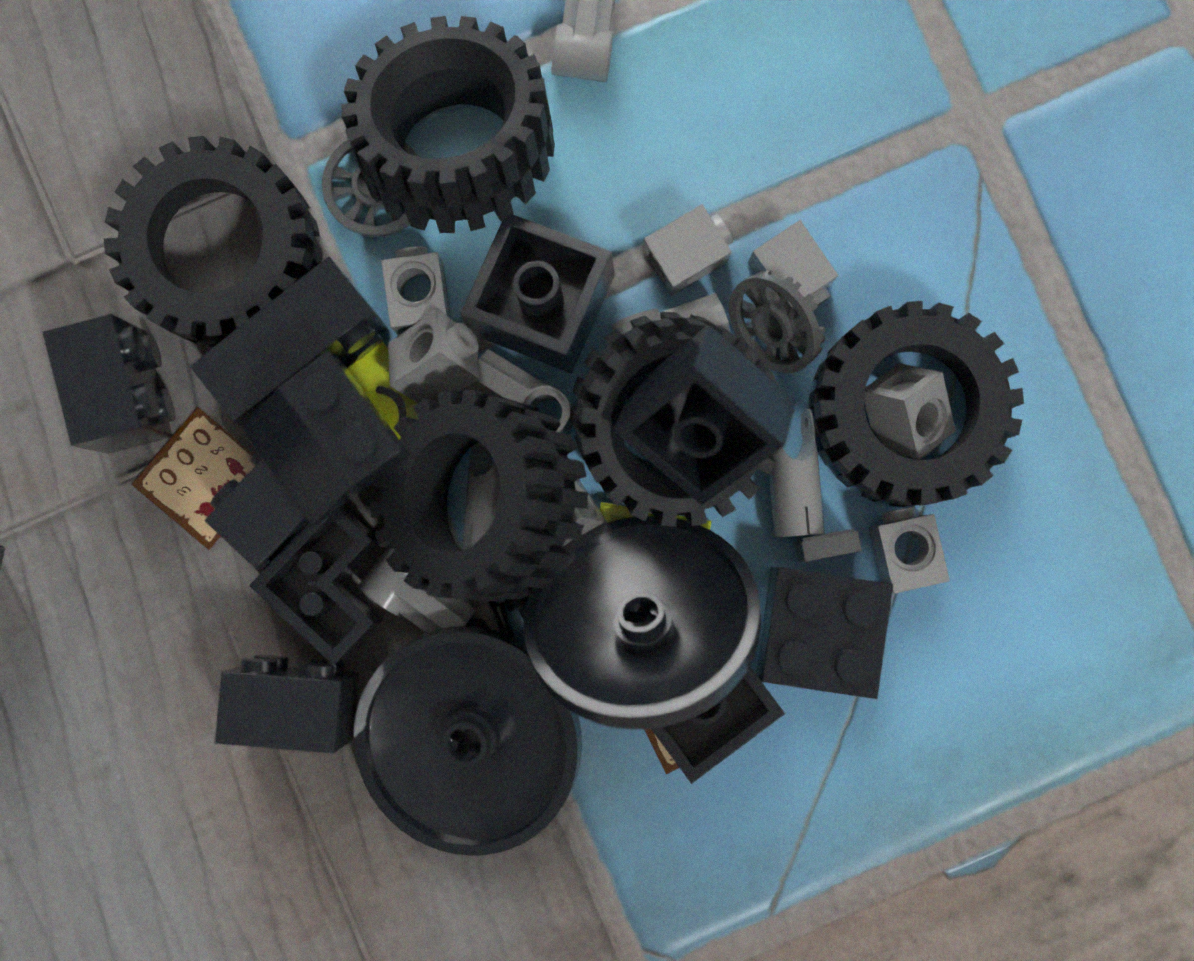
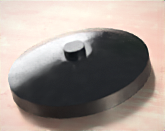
M647 516L646 521L637 517H630L597 526L582 534L580 540H572L563 547L572 554V557L564 568L547 567L554 578L544 588L532 587L524 612V637L530 659L539 680L549 694L569 711L586 720L609 727L622 729L658 728L687 720L704 712L725 697L742 679L755 656L760 640L761 609L759 594L749 566L738 551L721 536L703 526H691L688 521L677 519L676 527L661 526L655 516Z
M460 626L425 633L399 648L379 666L365 686L358 704L354 723V748L359 772L371 798L395 826L418 842L439 851L457 855L479 856L500 853L524 844L545 829L557 816L576 782L582 757V734L578 715L561 705L549 694L539 680L526 644L495 630Z

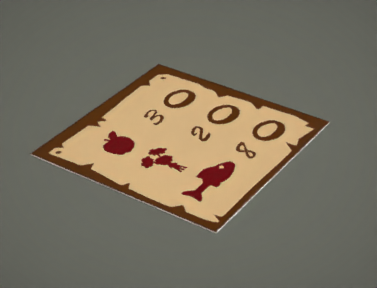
M197 407L132 483V486L210 550L221 537L204 521L215 509L210 505V502L225 484L233 479L240 482L255 465L250 460L254 453Z

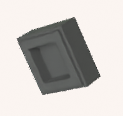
M854 529L797 539V542H794L798 562H807L862 551L858 531H854Z

